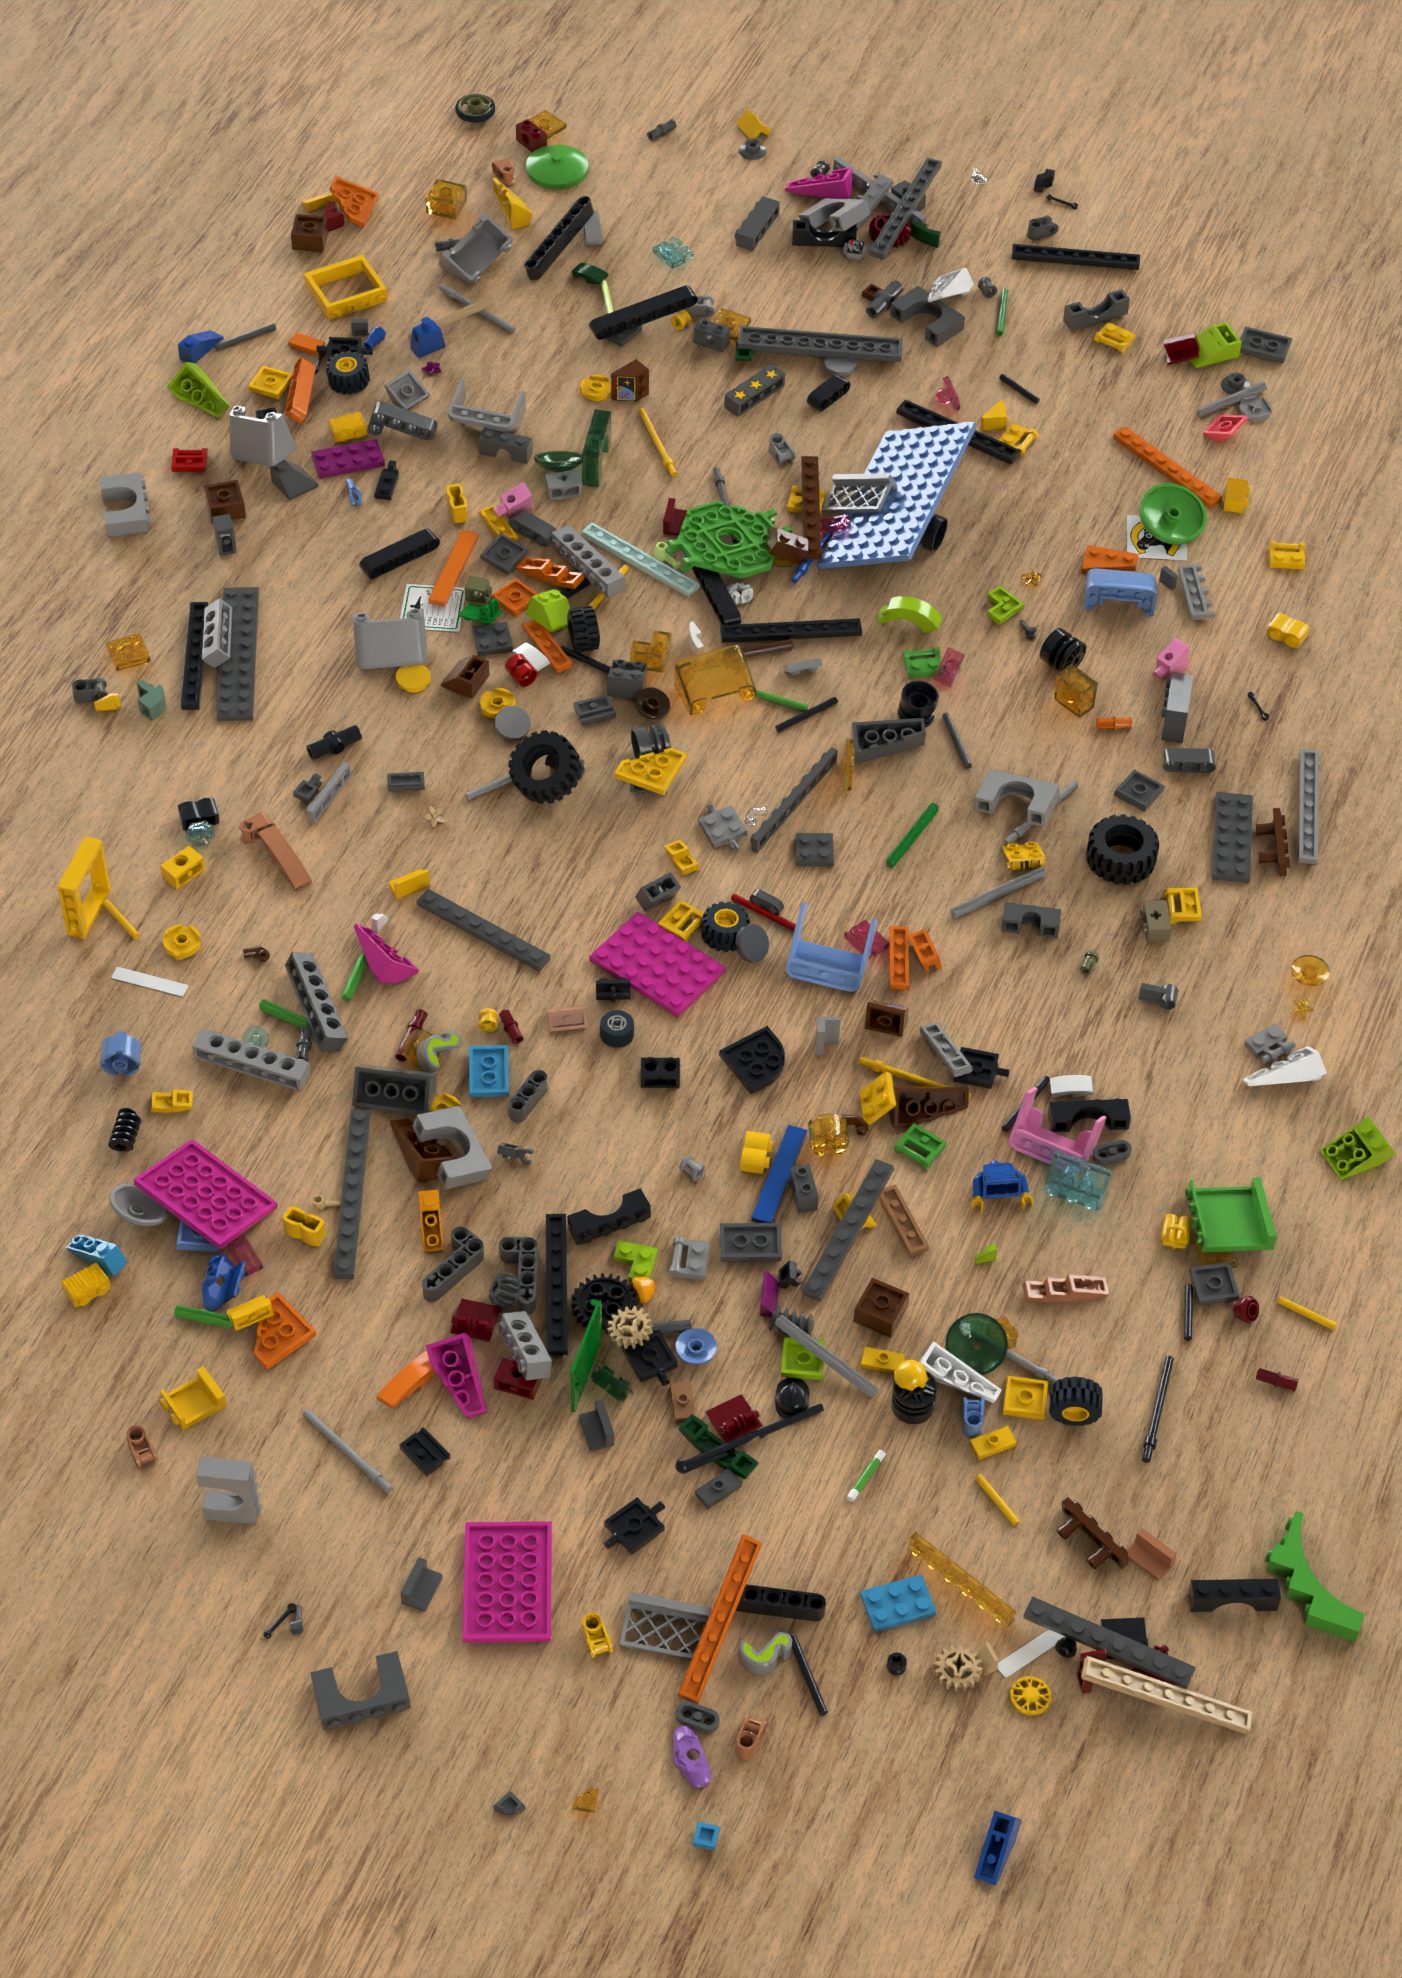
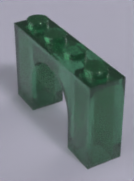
M594 410L582 452V485L599 487L602 477V452L608 453L611 445V411Z

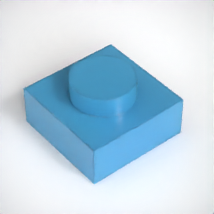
M698 1822L693 1846L715 1851L720 1826Z

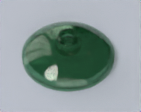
M547 451L536 454L534 461L544 469L555 471L556 473L577 468L583 464L585 456L571 451Z
M971 1313L960 1317L952 1324L946 1336L945 1347L949 1353L977 1373L986 1375L996 1370L1004 1361L1008 1350V1340L1005 1330L997 1320L986 1314ZM974 1342H980L981 1347L979 1349H975L973 1347Z

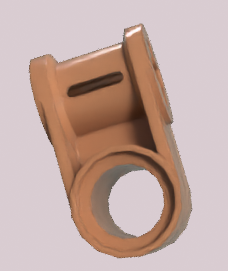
M506 158L492 162L493 173L505 186L514 185L515 178L513 173L515 168L509 159Z
M259 812L240 823L239 827L242 831L240 840L245 844L254 843L260 839L258 832L275 825V823L265 812Z
M140 1425L129 1427L126 1436L137 1468H140L142 1464L149 1461H157L156 1451L152 1443H150L144 1428ZM135 1437H141L138 1440H133Z
M750 1714L745 1715L736 1741V1755L740 1759L750 1760L754 1757L760 1741L766 1732L768 1721L764 1720L762 1722L751 1718ZM748 1744L750 1745V1747H744L742 1745Z

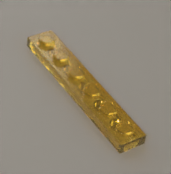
M917 1532L910 1537L909 1549L916 1557H921L931 1569L940 1572L946 1581L954 1583L964 1595L973 1598L979 1607L988 1610L998 1622L1004 1623L1008 1627L1014 1622L1016 1610Z

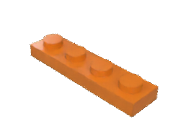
M534 620L523 624L524 632L537 649L549 659L550 666L557 674L572 668L571 660L545 627Z
M890 926L889 990L909 991V927Z

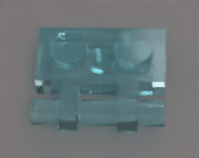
M674 236L669 239L671 244L664 241L653 247V253L672 269L685 263L686 256L689 258L694 256L688 246H684L682 241Z

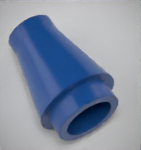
M380 326L373 327L363 345L366 348H373L385 339V330Z

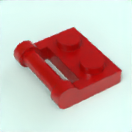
M173 448L172 472H206L208 448H202V450H179V448Z

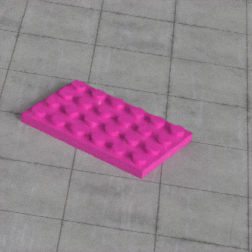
M636 912L589 956L590 962L617 979L626 978L630 980L632 989L677 1018L726 972L725 966L659 926L640 912Z
M193 1139L134 1179L136 1187L219 1250L276 1210L278 1205L276 1201Z
M552 1521L465 1522L463 1643L551 1642Z

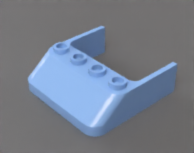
M802 902L786 966L787 974L791 978L848 992L857 991L861 986L867 969L878 919L872 918L864 954H856L802 940L801 933L808 908V903Z

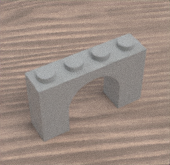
M825 198L799 214L800 220H809L815 229L830 220L834 231H845L871 215L866 200Z
M141 473L99 477L103 501L126 499L135 503L126 510L104 513L107 537L149 532L148 525L151 524L150 514H146L150 512L148 502L145 503V501H148L147 491H143V489H146L145 479H141Z
M990 769L975 796V811L993 815L1002 798L1014 794L1023 795L1032 800L1027 809V823L1045 827L1059 800V785Z
M460 1106L416 1116L412 1127L420 1142L447 1138L457 1142L464 1150V1157L441 1162L436 1174L444 1190L487 1180L492 1169L491 1163L487 1160L483 1147L478 1143L475 1132L470 1127L467 1116L462 1112Z
M200 1457L196 1473L198 1487L231 1491L206 1490L202 1508L204 1519L256 1524L257 1516H261L262 1504H259L260 1493H257V1472L253 1471L252 1462Z

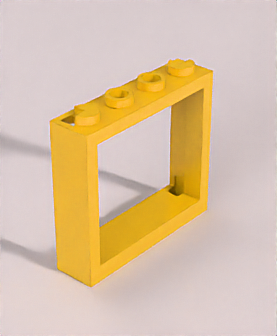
M364 255L304 273L305 287L328 320L388 301L387 288ZM364 272L375 289L329 303L318 286Z
M86 836L83 838L57 885L66 933L69 936L81 939L86 938L103 906L102 902L107 899L111 891L103 841L97 838L94 839ZM89 871L92 887L83 903H81L79 887Z

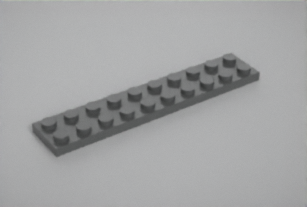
M747 326L739 327L738 348L752 349V351L901 362L902 338Z
M259 587L223 588V601L232 607L230 659L219 665L217 721L253 720Z

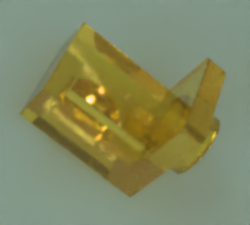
M1007 1317L994 1319L988 1323L987 1336L992 1337L1000 1334L1008 1349L1016 1347L1018 1332L1014 1326H1011Z

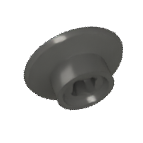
M748 139L740 146L739 154L745 159L757 160L765 156L766 148L759 140Z
M1237 372L1225 377L1221 382L1222 389L1231 395L1251 387L1245 376Z

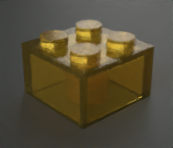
M436 179L425 197L426 213L456 220L467 201L466 185Z
M1071 664L1057 674L1053 699L1078 718H1081L1094 708L1098 683Z

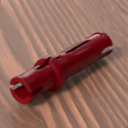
M417 1009L413 1020L408 1023L407 1032L395 1054L397 1060L401 1062L407 1060L418 1034H421L423 1030V1023L428 1016L426 1011Z

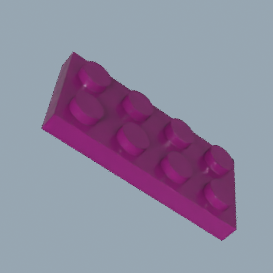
M377 439L311 451V457L319 479L385 466V460Z

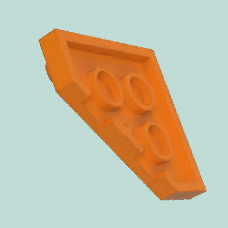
M335 176L329 189L348 221L364 228L379 198V193Z
M279 1292L269 1298L274 1315L258 1322L254 1357L266 1370L317 1336L313 1327Z

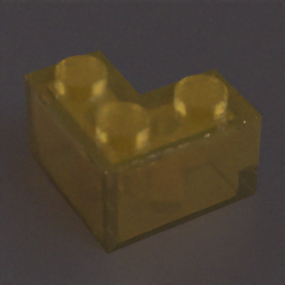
M654 630L651 643L633 640L630 650V662L641 661L648 664L649 671L665 673L672 646V633Z

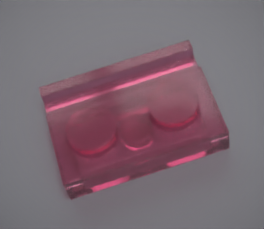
M866 920L852 927L850 931L844 932V938L861 954H864L870 924ZM877 930L870 957L876 956L889 948V942Z

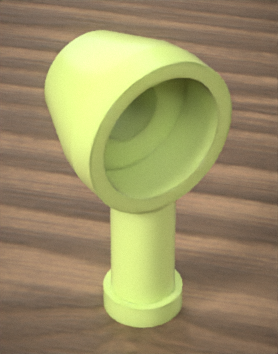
M658 542L654 548L653 557L661 562L667 561L674 569L679 568L680 562L665 552L666 548H669L665 542Z

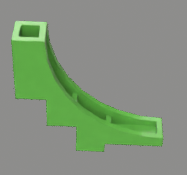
M1295 1511L1293 1518H1288L1285 1530H1288L1287 1536L1283 1535L1280 1544L1275 1543L1273 1551L1268 1550L1265 1562L1268 1563L1266 1571L1287 1578L1284 1589L1288 1591L1285 1598L1306 1605L1303 1614L1307 1616L1305 1625L1356 1642L1365 1614L1348 1607L1336 1599L1314 1576L1305 1559L1301 1544V1524L1304 1513Z

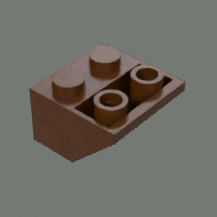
M475 655L458 661L441 683V687L473 699L490 676L489 661Z

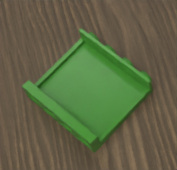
M1261 1177L1253 1178L1251 1186L1195 1188L1193 1180L1189 1181V1186L1185 1189V1198L1189 1200V1214L1193 1215L1192 1226L1197 1231L1196 1242L1200 1244L1202 1252L1274 1250L1277 1236Z

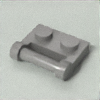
M675 1237L673 1239L674 1253L672 1266L669 1267V1275L672 1277L705 1280L710 1242ZM682 1249H688L686 1268L680 1267Z

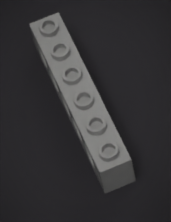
M570 525L551 532V545L553 549L557 550L591 584L596 586L600 593L609 598L626 591L625 576Z
M202 1029L192 1046L194 1058L300 1092L311 1075L310 1064L303 1059L290 1057L285 1053H278L265 1047L262 1048L250 1042H243L231 1036L218 1034L215 1031Z

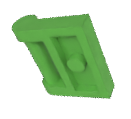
M939 647L918 651L903 650L908 678L943 675L944 669ZM933 656V658L911 660V658Z
M913 1123L896 1143L894 1151L908 1156L921 1164L922 1168L929 1170L936 1158L946 1148L947 1142ZM908 1143L928 1156L925 1158L905 1145Z

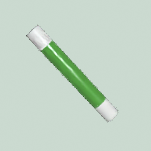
M879 1450L847 1495L848 1501L854 1502L886 1455L883 1450Z

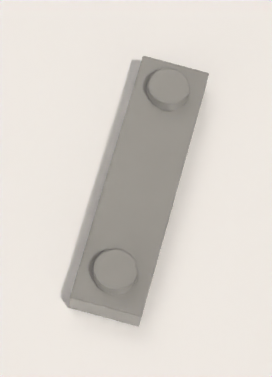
M343 762L336 769L333 777L312 804L307 806L308 823L315 824L351 777L349 763Z
M938 1022L920 1027L921 1035L954 1077L972 1072L970 1063Z

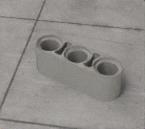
M594 210V214L583 226L586 246L602 245L599 211Z

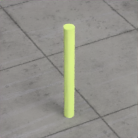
M603 280L601 287L607 313H611L614 311L607 281Z

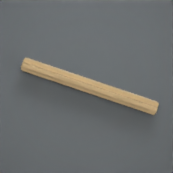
M492 295L434 322L442 329L495 305V298ZM412 331L408 333V338L410 339V341H411Z

